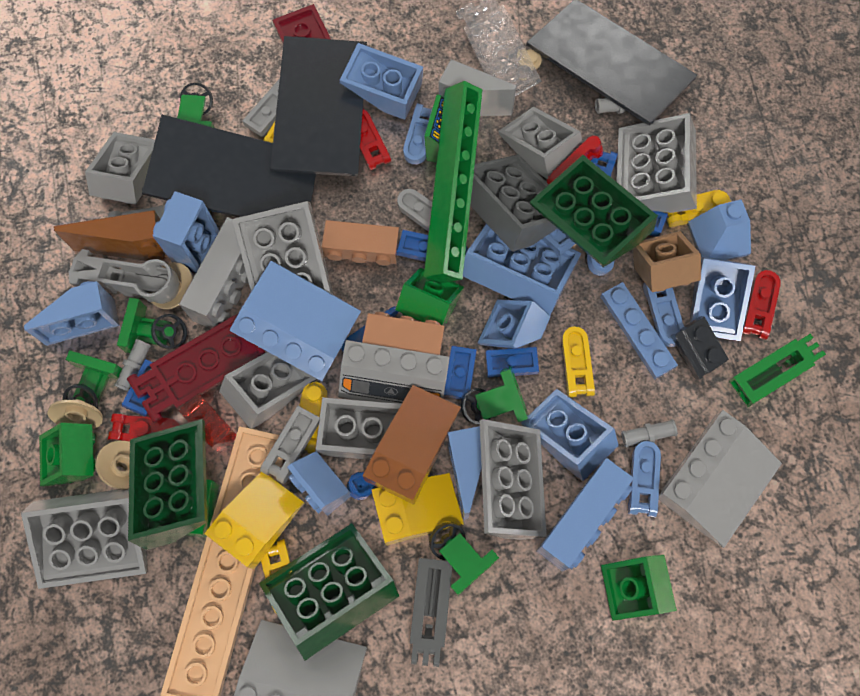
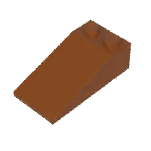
M155 210L54 226L55 233L73 251L80 252L84 249L89 250L93 254L142 261L169 258L153 237L154 226L161 220Z
M412 385L376 448L363 474L364 480L414 505L461 407Z

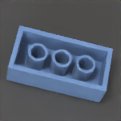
M606 458L589 478L536 552L562 572L569 568L571 570L574 567L576 568L585 556L582 552L584 547L588 548L590 545H593L601 534V531L598 530L599 526H604L606 522L608 523L617 512L614 505L616 503L619 505L632 491L633 487L629 484L634 478Z

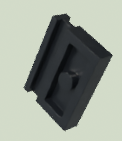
M699 316L681 328L679 332L671 335L695 379H702L705 374L712 372L729 360L705 316Z

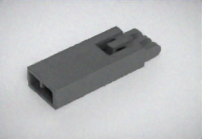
M419 558L410 644H413L411 664L417 665L418 653L423 654L422 666H428L430 654L434 655L433 667H439L441 647H445L452 566L448 561ZM424 616L436 617L434 636H432L433 625L426 624L425 635H422Z

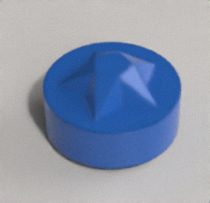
M364 472L354 473L347 482V489L351 493L350 496L357 500L367 499L375 487L364 480Z

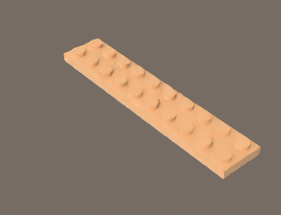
M239 426L211 524L222 510L261 473L260 468L280 435ZM278 457L275 464L282 468L285 460ZM269 474L271 478L277 481L275 476ZM208 536L206 537L160 696H221L255 569L246 567Z

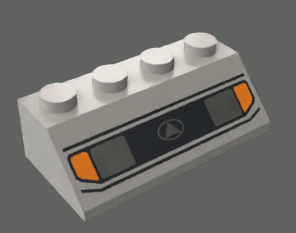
M346 340L341 363L338 398L402 404L412 385L443 398L450 357Z

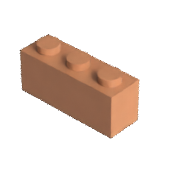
M326 220L322 241L324 257L334 261L350 259L356 263L370 261L383 266L397 264V249L400 242L399 227Z
M384 312L368 313L362 343L441 355L445 326L433 320L418 322L409 316L394 318Z

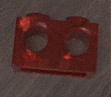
M199 393L178 410L189 423L200 419L205 421V441L218 454L235 440L237 434Z

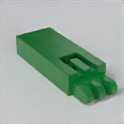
M811 334L799 341L794 339L729 380V383L747 407H750L815 366L814 362L826 355L824 350L816 355L812 352L820 346L817 342L808 347L806 343L814 338ZM791 355V358L783 362V364L786 368L793 365L794 363L797 364L788 369L787 371L782 372V366L779 367L776 363L784 359L785 357Z

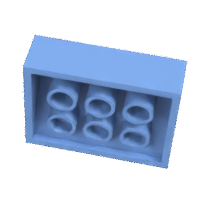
M486 224L466 252L463 277L513 300L533 301L550 316L581 253L570 248L559 256L543 240L530 247L512 252Z
M271 260L242 306L229 331L323 381L361 310Z

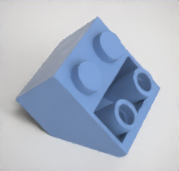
M317 451L287 466L292 473L288 478L301 493L305 491L308 493L305 499L318 514L323 511L328 516L351 497L350 491Z

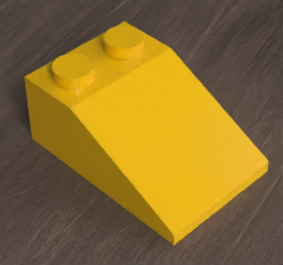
M261 472L222 510L204 534L246 567L255 569L303 506L304 502L269 475Z
M450 473L427 477L414 505L383 489H372L386 546L431 534L438 525L445 522H453L459 526L464 525ZM451 527L443 528V529L440 530V531H443V530H446V529H450Z

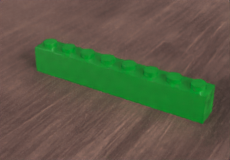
M466 81L445 89L424 271V278L441 283L463 279L483 89Z

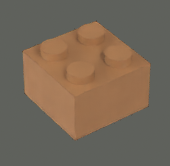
M681 231L643 240L638 246L633 248L634 269L651 292H661L668 288L689 285L692 282L701 280V254Z

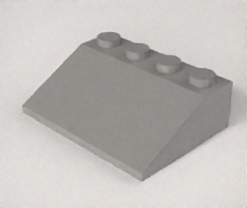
M690 113L655 120L650 126L646 123H640L619 128L617 183L652 211L674 213L697 209L696 129Z
M306 201L232 219L251 292L272 260L334 295L310 202Z
M722 410L711 420L659 493V501L724 548L782 463L744 424Z
M480 420L484 533L503 539L516 540L547 537L540 430L491 420Z
M129 489L33 501L21 512L38 589L147 573L146 550L128 541Z
M261 620L239 676L234 696H355L367 647L336 639L304 661L283 625Z

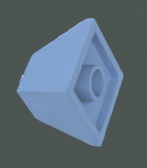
M742 199L717 205L688 221V228L701 257L728 261L751 254L750 219Z
M497 300L478 344L505 348L524 346L542 338L551 316L533 301Z

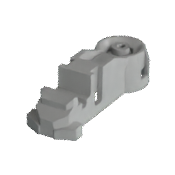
M82 249L73 259L69 270V283L75 287L80 286L83 282L97 281L112 294H117V291H119L124 296L145 298L149 302L165 304L173 300L180 288L177 273L166 262L159 259L138 264L92 257L93 253Z

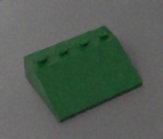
M584 155L530 201L532 207L603 268L638 246L655 229L658 217L657 214Z
M200 419L130 439L128 541L145 550L171 544L207 523L205 421Z
M352 523L259 583L304 661L399 597L394 580Z

